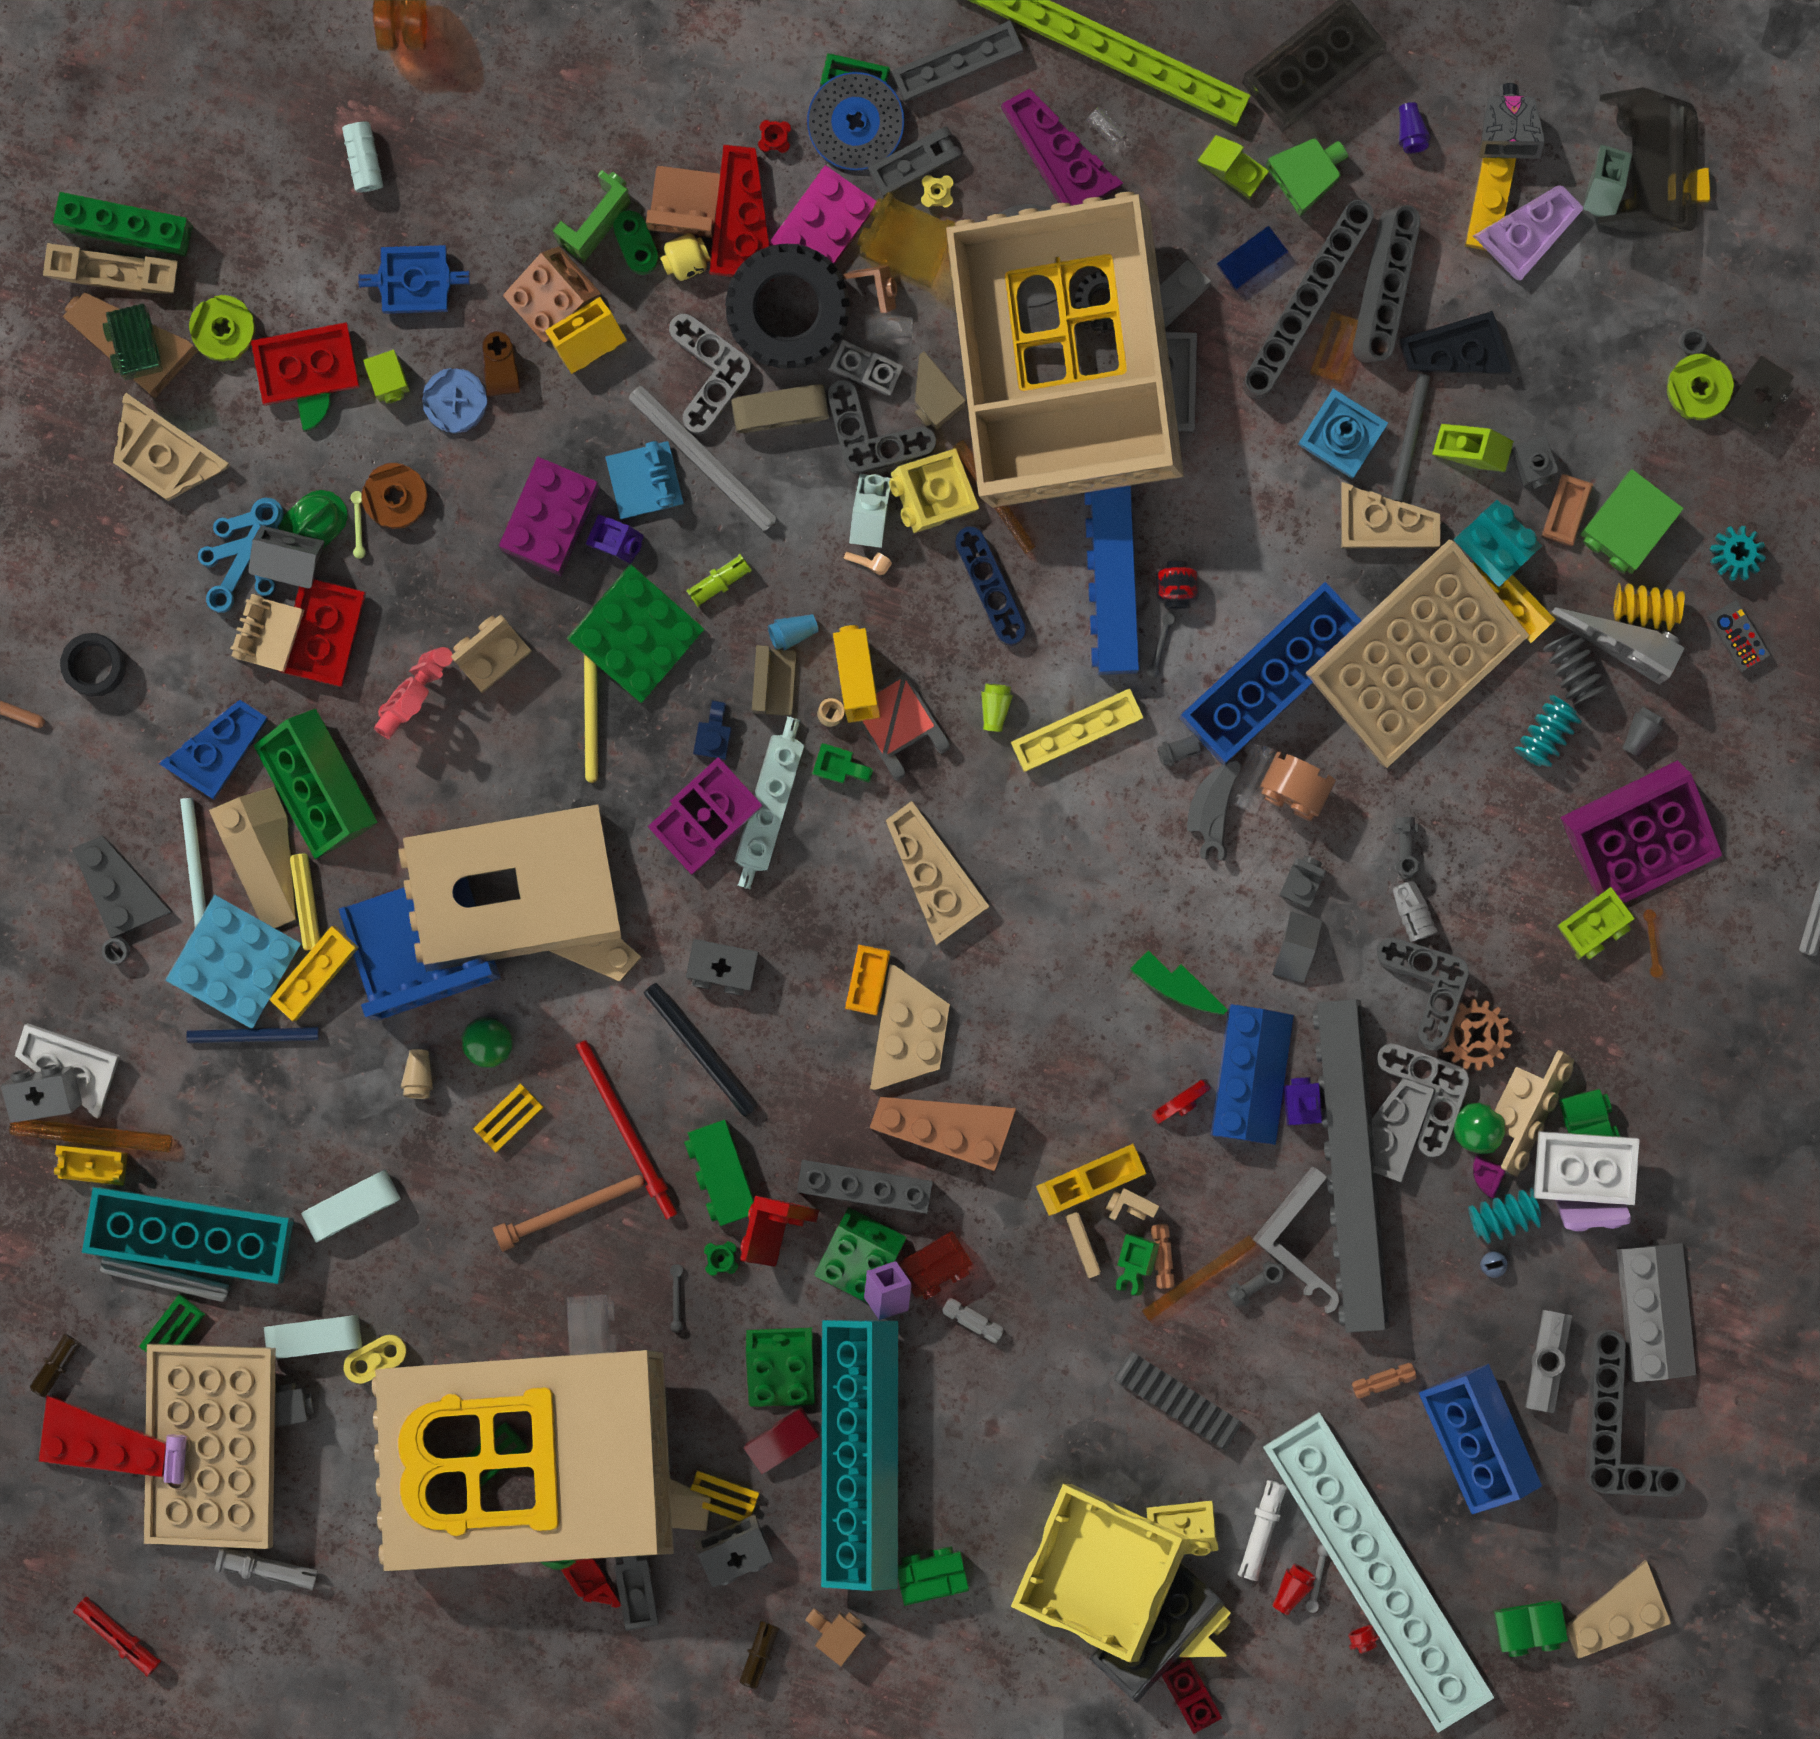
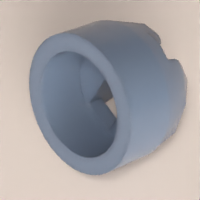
M1491 1251L1482 1257L1480 1267L1486 1276L1498 1278L1506 1272L1508 1263L1503 1254ZM1502 1260L1503 1266L1490 1270L1487 1269L1486 1264Z

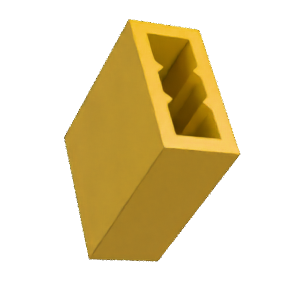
M858 625L839 628L840 632L833 633L847 721L851 723L880 718L866 629H859Z

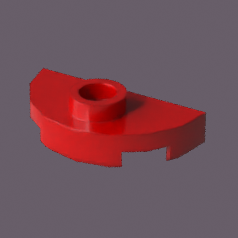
M1201 1079L1152 1112V1117L1157 1124L1163 1122L1176 1112L1182 1117L1197 1107L1194 1100L1212 1087L1206 1079Z

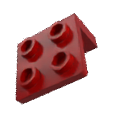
M755 1196L754 1203L750 1206L748 1212L749 1224L746 1235L741 1242L742 1253L740 1260L775 1267L786 1224L789 1223L803 1227L804 1221L817 1223L819 1210L785 1201Z

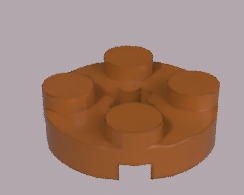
M387 463L371 472L365 486H363L361 498L366 513L378 525L384 528L402 529L414 524L423 516L426 511L428 492L425 482L416 471L403 464ZM391 488H396L398 492L403 491L404 497L400 498L399 504L394 505L392 501H386V496L390 495Z

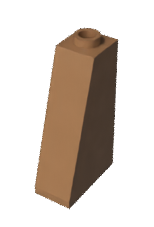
M85 292L81 297H74L65 307L66 313L63 315V318L154 399L198 352L189 341Z

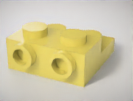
M956 448L901 465L890 473L892 476L889 480L890 490L895 497H900L904 507L901 509L902 521L906 527L911 526L913 533L942 525L948 520L973 513L979 509Z

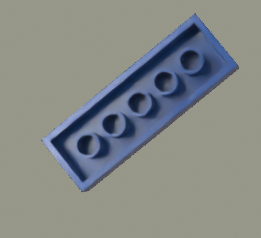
M1325 581L1180 715L1179 719L1222 765H1225L1313 684L1306 672L1362 620Z

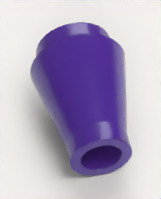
M1415 102L1402 104L1399 106V145L1403 147L1405 153L1422 152L1429 147L1428 141L1431 139V136L1419 112L1418 104Z

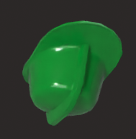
M326 490L312 491L302 497L283 516L278 529L323 540L324 549L344 529L348 517L346 506L342 499L333 492Z

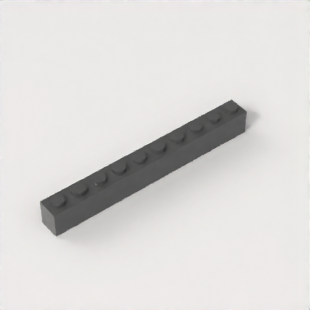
M1361 1000L1317 1003V1010H1313L1314 1029L1319 1030L1320 1043H1316V1058L1318 1063L1322 1062L1323 1075L1319 1076L1318 1083L1320 1095H1325L1326 1108L1321 1110L1323 1128H1328L1329 1141L1324 1142L1326 1161H1331L1332 1174L1327 1175V1186L1329 1194H1334L1335 1207H1330V1220L1332 1227H1337L1338 1240H1333V1254L1335 1260L1340 1261L1341 1272L1336 1273L1337 1292L1343 1295V1306H1339V1321L1341 1326H1345L1346 1333L1386 1330L1390 1328L1377 1175L1372 1172L1376 1163L1373 1150L1374 1141Z

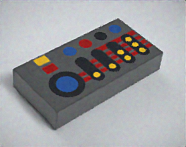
M1737 599L1707 617L1740 673L1770 656Z

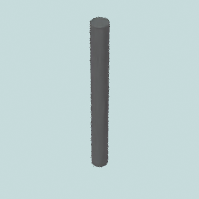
M1417 374L1391 495L1392 500L1401 503L1405 497L1430 376L1426 374Z

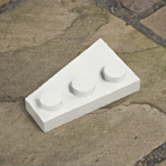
M28 1023L24 1025L15 1053L18 1059L35 1072H40L41 1068L52 1064H60L61 1068L73 1066L82 1099L81 1105L87 1108L88 1112L97 1119L101 1116L120 1055Z

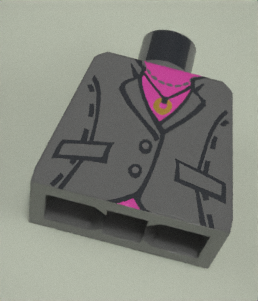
M1515 83L1502 84L1499 87V96L1488 98L1479 147V158L1540 159L1544 145V134L1535 99L1531 96H1519V86Z

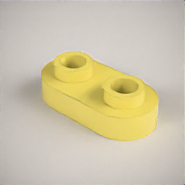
M389 1334L352 1352L344 1362L346 1377L354 1383L362 1384L376 1377L375 1369L397 1367L407 1356L406 1343L399 1336ZM388 1345L396 1347L397 1353L394 1357L386 1355L385 1348ZM359 1360L367 1363V1370L364 1373H360L356 1369V1364Z

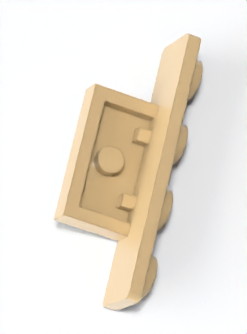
M1560 1050L1556 1052L1544 1079L1516 1067L1496 1106L1495 1112L1504 1118L1505 1135L1514 1139L1501 1168L1515 1177H1518L1520 1171L1524 1170L1528 1165L1529 1153L1535 1141H1538V1131H1544V1122L1549 1112L1553 1111L1558 1103V1094L1563 1083L1571 1077L1574 1059Z

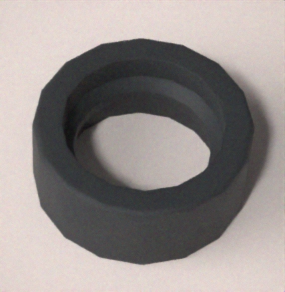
M86 633L73 638L65 646L60 658V669L65 682L75 691L90 697L103 696L113 691L121 683L125 673V658L120 647L108 637L97 633ZM88 646L103 648L108 652L112 661L110 674L105 680L97 684L83 682L74 671L76 655Z

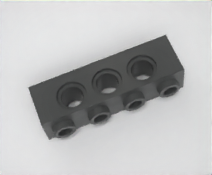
M802 1160L797 1192L927 1214L932 1181Z

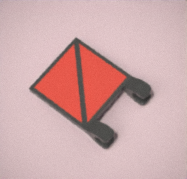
M906 673L876 690L880 718L859 721L895 781L905 776L904 768L895 755L927 735L940 754L950 749L947 738L937 725Z

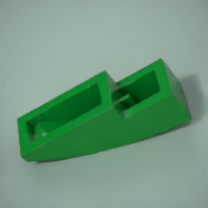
M1148 950L1129 969L1145 985L1180 1005L1220 1016L1228 1011L1182 964L1171 973Z

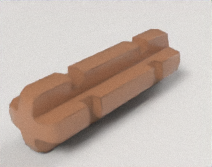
M1167 1224L1153 1225L1151 1227L1152 1239H1155V1242L1160 1244L1155 1260V1270H1158L1156 1284L1159 1289L1172 1288L1175 1282L1174 1274H1171L1173 1262L1171 1242H1168L1170 1237L1169 1226Z
M1406 1363L1398 1366L1399 1369L1391 1368L1371 1375L1367 1380L1365 1378L1356 1380L1352 1383L1354 1394L1357 1398L1369 1396L1370 1392L1378 1393L1399 1386L1400 1382L1408 1383L1417 1378L1412 1363Z

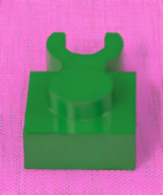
M1133 1234L1125 1235L1117 1266L1125 1268V1271L1116 1281V1290L1125 1291L1127 1283L1131 1281L1133 1284L1131 1295L1140 1296L1144 1290L1142 1275L1148 1276L1152 1274L1159 1243Z

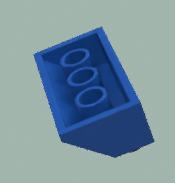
M1233 1004L1228 1006L1210 1136L1276 1145L1294 1015Z
M1489 1364L1464 1372L1419 1392L1471 1514L1519 1500L1542 1487Z

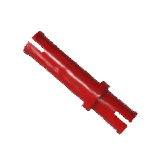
M85 1597L73 1610L72 1613L81 1618L98 1635L120 1652L118 1656L121 1659L127 1658L146 1677H149L161 1663L160 1659H157L139 1643L141 1639L136 1635L132 1637L111 1617L96 1606L89 1597Z

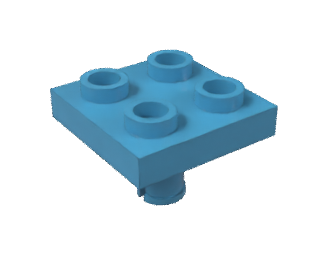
M1333 388L1298 445L1353 479L1388 425V422Z

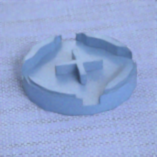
M457 368L443 369L433 375L425 385L422 398L423 410L430 422L441 431L453 434L467 432L477 426L484 417L488 404L486 390L479 378L468 370Z

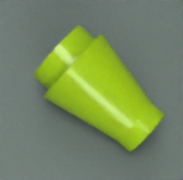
M985 683V689L981 691L983 730L1002 732L1003 724L1013 695L1010 694L1011 686Z

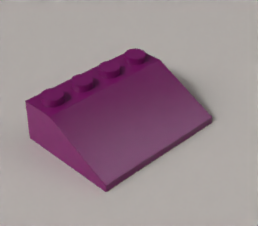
M1678 760L1560 817L1571 846L1597 897L1612 887L1621 901L1626 903L1722 856L1692 774Z

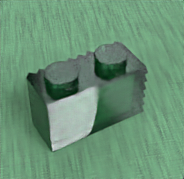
M133 305L106 312L108 322L102 323L107 342H113L115 354H110V360L114 373H120L124 380H130L162 372V362L150 312L146 305Z

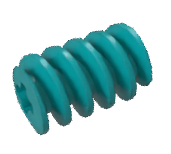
M1555 695L1549 696L1553 704L1545 703L1542 706V710L1546 715L1537 714L1534 718L1539 726L1530 725L1527 730L1532 737H1521V744L1525 748H1514V751L1519 756L1539 767L1541 765L1552 767L1553 764L1547 756L1550 754L1559 757L1560 753L1555 748V744L1566 746L1567 742L1562 734L1573 735L1575 732L1570 727V722L1577 724L1582 722L1576 714V710Z
M1532 1188L1530 1189V1197L1524 1190L1518 1191L1517 1200L1512 1194H1506L1505 1205L1498 1197L1493 1199L1492 1208L1486 1201L1481 1202L1480 1213L1473 1205L1468 1206L1475 1235L1478 1239L1482 1236L1487 1244L1491 1243V1233L1493 1232L1500 1240L1504 1239V1229L1506 1228L1512 1236H1515L1516 1225L1519 1224L1525 1232H1528L1529 1221H1533L1537 1228H1541V1211L1537 1198H1534Z

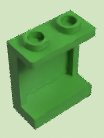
M601 170L597 175L601 188L607 194L577 232L562 221L553 230L558 245L582 263L587 260L610 231L618 215L624 212L631 204L628 194L629 190L625 187L627 183L614 172L608 175Z
M1631 469L1580 535L1584 538L1583 543L1595 553L1601 551L1611 558L1609 563L1621 573L1628 571L1632 574L1684 508Z

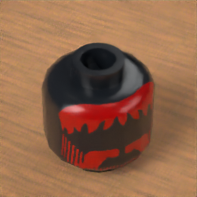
M1186 561L1167 562V568H1163L1156 573L1157 600L1164 603L1166 609L1191 608V603L1195 602L1199 597L1198 572L1193 568L1187 567Z

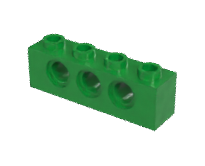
M59 192L53 224L62 232L183 257L187 255L193 225L186 217Z

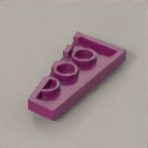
M1030 88L1002 103V111L1058 203H1069L1070 206L1083 204L1084 199L1092 197L1102 198L1123 185V182L1116 175L1113 176L1103 166L1104 163L1095 154L1092 155L1080 143L1081 140L1072 131L1069 132L1058 121L1059 117Z

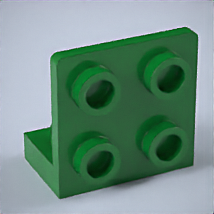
M848 1207L814 1275L866 1302L864 1293L867 1271L894 1262L907 1237Z
M812 1328L746 1330L749 1406L813 1405L815 1403Z

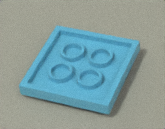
M214 895L165 981L252 1029L301 943Z

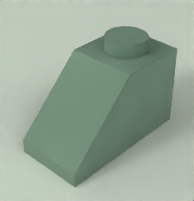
M1600 145L1586 191L1583 210L1589 211L1598 217L1606 216L1614 219L1626 187L1632 153Z

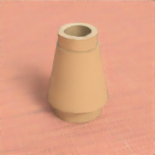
M422 1049L409 1050L400 1087L404 1089V1097L414 1099L430 1097L433 1083L429 1051Z

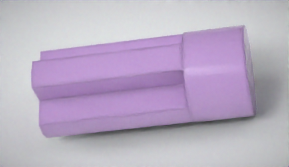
M171 1434L166 1437L163 1481L165 1483L180 1484L184 1481L187 1440L185 1435Z

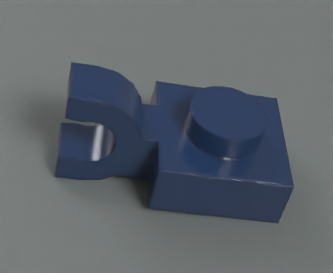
M712 701L709 723L699 722L693 754L712 758L719 757L726 760L732 729L731 727L722 726L726 703Z

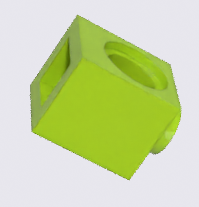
M394 349L363 360L375 396L379 402L385 400L386 404L394 403L403 399L404 393L410 392L398 355Z

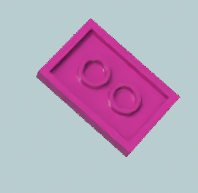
M825 165L770 240L769 246L786 243L807 246L823 254L835 265L877 207L878 202Z

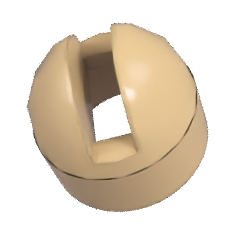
M833 698L822 701L817 711L819 721L827 727L838 725L845 713L843 704ZM830 708H833L836 711L832 718H826Z

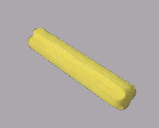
M302 853L292 855L290 857L302 946L304 950H311L320 940L309 858L307 854Z

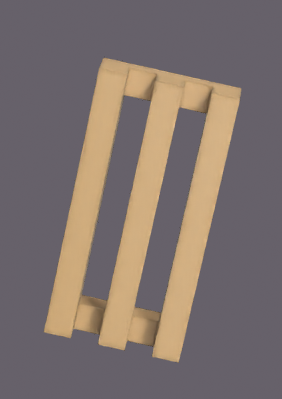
M1074 1212L1066 1215L1065 1218L1087 1277L1091 1278L1099 1275L1101 1271L1079 1213Z

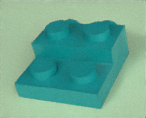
M1497 499L1468 525L1454 541L1500 587L1542 545L1537 541L1535 532L1525 528L1514 517L1512 508L1502 505Z

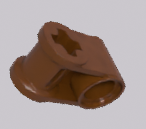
M491 332L485 337L482 347L487 396L520 393L517 364H515L511 340L503 332ZM495 341H500L502 346H507V348L501 350V355H495L494 350H489V348L495 346Z

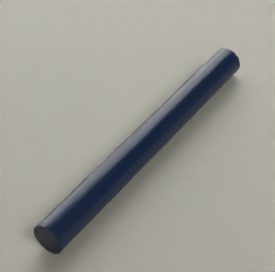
M319 1027L187 1030L186 1038L187 1043L319 1040Z

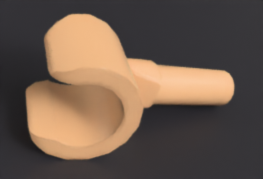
M846 552L844 555L845 560L868 567L877 575H884L892 565L890 559L877 552L873 560Z

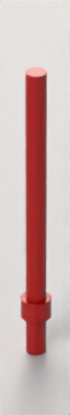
M584 1040L576 1044L575 1047L648 1184L645 1188L650 1197H654L665 1219H670L678 1213L666 1192L668 1187L663 1177H658L588 1041Z

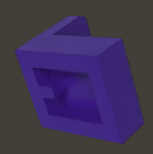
M598 514L585 544L632 564L635 556L641 549L644 535L629 525Z

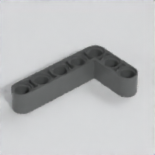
M1600 1330L1595 1333L1591 1341L1585 1464L1586 1482L1593 1490L1607 1494L1677 1496L1682 1493L1686 1485L1685 1476L1679 1469L1668 1465L1620 1463L1625 1340L1617 1331ZM1607 1335H1611L1616 1341L1614 1351L1609 1354H1605L1600 1347L1601 1340ZM1609 1368L1614 1373V1382L1608 1387H1603L1599 1382V1374L1602 1370ZM1608 1401L1613 1407V1414L1609 1419L1602 1420L1598 1416L1597 1409L1601 1403ZM1602 1435L1609 1436L1612 1443L1611 1448L1606 1453H1600L1596 1449V1441ZM1606 1468L1610 1473V1480L1606 1485L1598 1486L1594 1480L1595 1473L1599 1469ZM1634 1470H1639L1643 1475V1482L1637 1488H1631L1627 1481L1628 1475ZM1667 1472H1672L1676 1477V1484L1670 1490H1664L1661 1486V1477Z

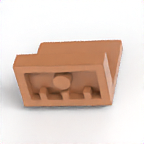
M658 166L655 174L651 210L647 211L646 224L648 230L680 235L690 233L696 237L712 239L720 174Z
M558 246L540 253L503 296L543 342H547L550 339L545 332L546 329L599 298L601 293L562 248Z

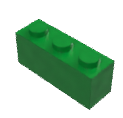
M724 1119L687 1132L689 1140L684 1141L690 1160L697 1159L700 1171L695 1172L699 1187L701 1191L707 1189L711 1202L706 1203V1207L711 1221L718 1220L719 1225L723 1226L748 1217L750 1206L754 1203V1199L727 1121Z

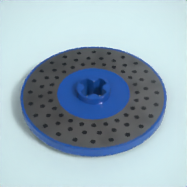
M849 72L830 79L816 92L809 106L807 127L815 149L825 160L842 169L865 170L869 166L892 155L896 150L904 131V112L898 96L886 82L868 73ZM858 112L861 113V120L864 122V126L862 128L856 127L854 130L849 129L851 123L847 120L848 116H856Z

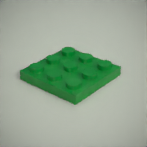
M629 565L566 639L638 702L642 703L704 631V628L634 566Z

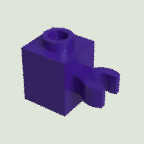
M1311 1077L1291 1079V1085L1284 1086L1286 1125L1322 1123L1319 1083L1311 1084Z

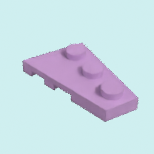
M1556 186L1476 233L1473 237L1515 280L1521 281L1580 214L1583 206L1564 186Z

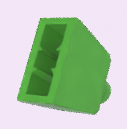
M1313 138L1270 157L1265 167L1269 170V173L1300 217L1339 181L1341 175L1335 166L1348 158V153L1339 141L1324 150L1317 139Z

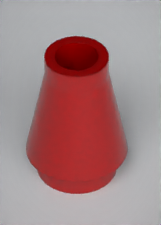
M1294 1563L1290 1569H1286L1272 1606L1281 1613L1289 1615L1292 1609L1315 1587L1313 1582L1316 1577L1306 1568Z

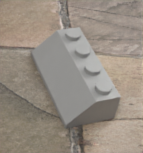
M1683 1243L1616 1249L1630 1381L1644 1382L1696 1375Z

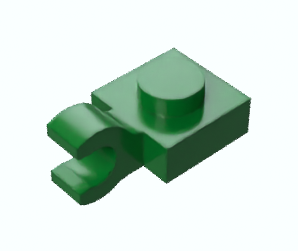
M822 743L812 774L844 785L847 776L869 783L873 770L870 767L851 762L854 755L853 752Z

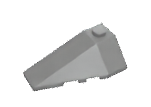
M1557 607L1550 612L1556 619L1555 622L1572 632H1576L1575 634L1581 638L1584 637L1586 641L1659 685L1670 678L1684 650V647L1678 644L1680 640L1667 631L1659 633L1655 630Z

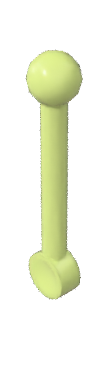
M355 491L350 497L355 510L356 548L353 550V555L357 559H361L366 555V550L362 546L361 492Z

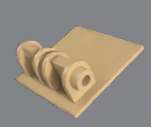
M251 594L250 600L246 599V607L243 613L247 617L246 619L240 618L239 620L244 623L243 628L237 627L236 629L241 632V635L236 634L234 644L230 648L233 650L231 656L235 659L285 672L304 610Z

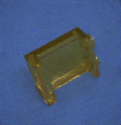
M887 192L884 199H877L872 209L871 216L875 218L870 229L864 227L857 242V245L861 246L860 256L881 266L889 265L890 270L931 288L949 251L946 228L955 226L956 222L947 218L945 221H942L895 199L893 194Z

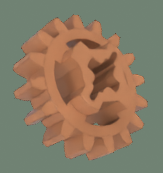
M1476 999L1470 1000L1469 1008H1466L1461 1002L1459 1013H1457L1448 1039V1046L1443 1049L1444 1053L1450 1051L1454 1053L1451 1059L1452 1063L1460 1059L1463 1060L1462 1068L1465 1070L1468 1069L1471 1063H1474L1476 1071L1481 1070L1482 1062H1485L1489 1068L1493 1067L1494 1061L1492 1058L1496 1057L1503 1060L1504 1055L1500 1051L1501 1048H1510L1511 1046L1510 1043L1504 1041L1505 1036L1512 1034L1511 1030H1504L1503 1027L1509 1019L1498 1018L1501 1010L1499 1007L1492 1011L1488 1010L1489 1001H1484L1481 1007H1478ZM1470 1013L1484 1015L1483 1018L1475 1022H1471L1468 1018L1464 1017ZM1485 1024L1480 1033V1037L1483 1039L1482 1042L1474 1041L1468 1044L1472 1036L1469 1029L1475 1030ZM1495 1025L1497 1030L1496 1042L1491 1039L1490 1028ZM1455 1027L1461 1034V1042L1458 1046L1454 1039ZM1479 1048L1487 1053V1055L1482 1057L1467 1055L1472 1049Z

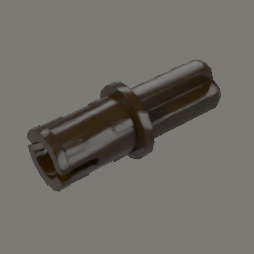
M64 1333L50 1356L43 1359L45 1361L44 1365L30 1384L31 1391L40 1397H46L62 1373L66 1374L67 1370L65 1368L81 1346V1343Z
M763 1621L759 1623L760 1626L752 1648L747 1649L749 1656L740 1678L742 1685L752 1689L758 1688L767 1661L772 1659L769 1655L777 1633L780 1630L779 1627Z

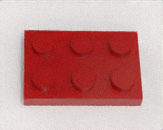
M347 322L251 340L262 404L264 406L313 395L360 388Z
M314 580L312 587L309 589L299 586L294 607L303 609L304 613L285 672H278L343 688L366 593Z

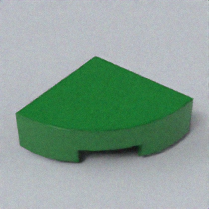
M330 393L297 399L304 432L316 428L325 418L331 404Z

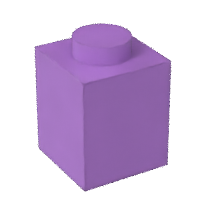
M896 1261L867 1271L864 1299L879 1320L909 1310L911 1282Z

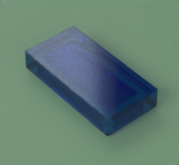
M1267 226L1219 261L1216 266L1232 288L1237 291L1286 255L1288 250L1270 226Z

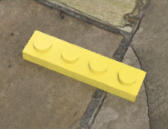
M1129 688L1012 741L1011 745L1025 773L1143 719V715Z

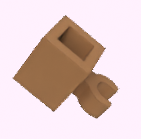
M813 1608L805 1619L822 1633L815 1646L839 1666L843 1665L866 1636V1632L862 1629L865 1624L851 1612L844 1615L840 1611L831 1622Z

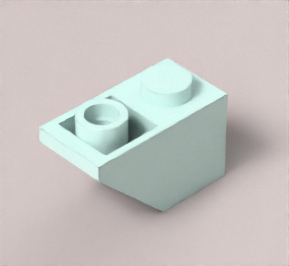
M876 474L859 475L852 513L850 544L882 548L890 496V478L881 477Z

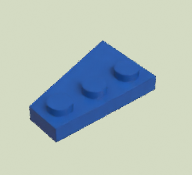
M239 700L209 723V726L195 737L190 738L181 748L158 764L215 800L269 718L242 700Z

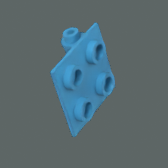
M658 441L645 444L646 447L605 457L621 520L684 504L668 441L658 443Z

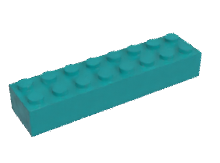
M822 1320L821 1587L864 1591L898 1589V1321Z

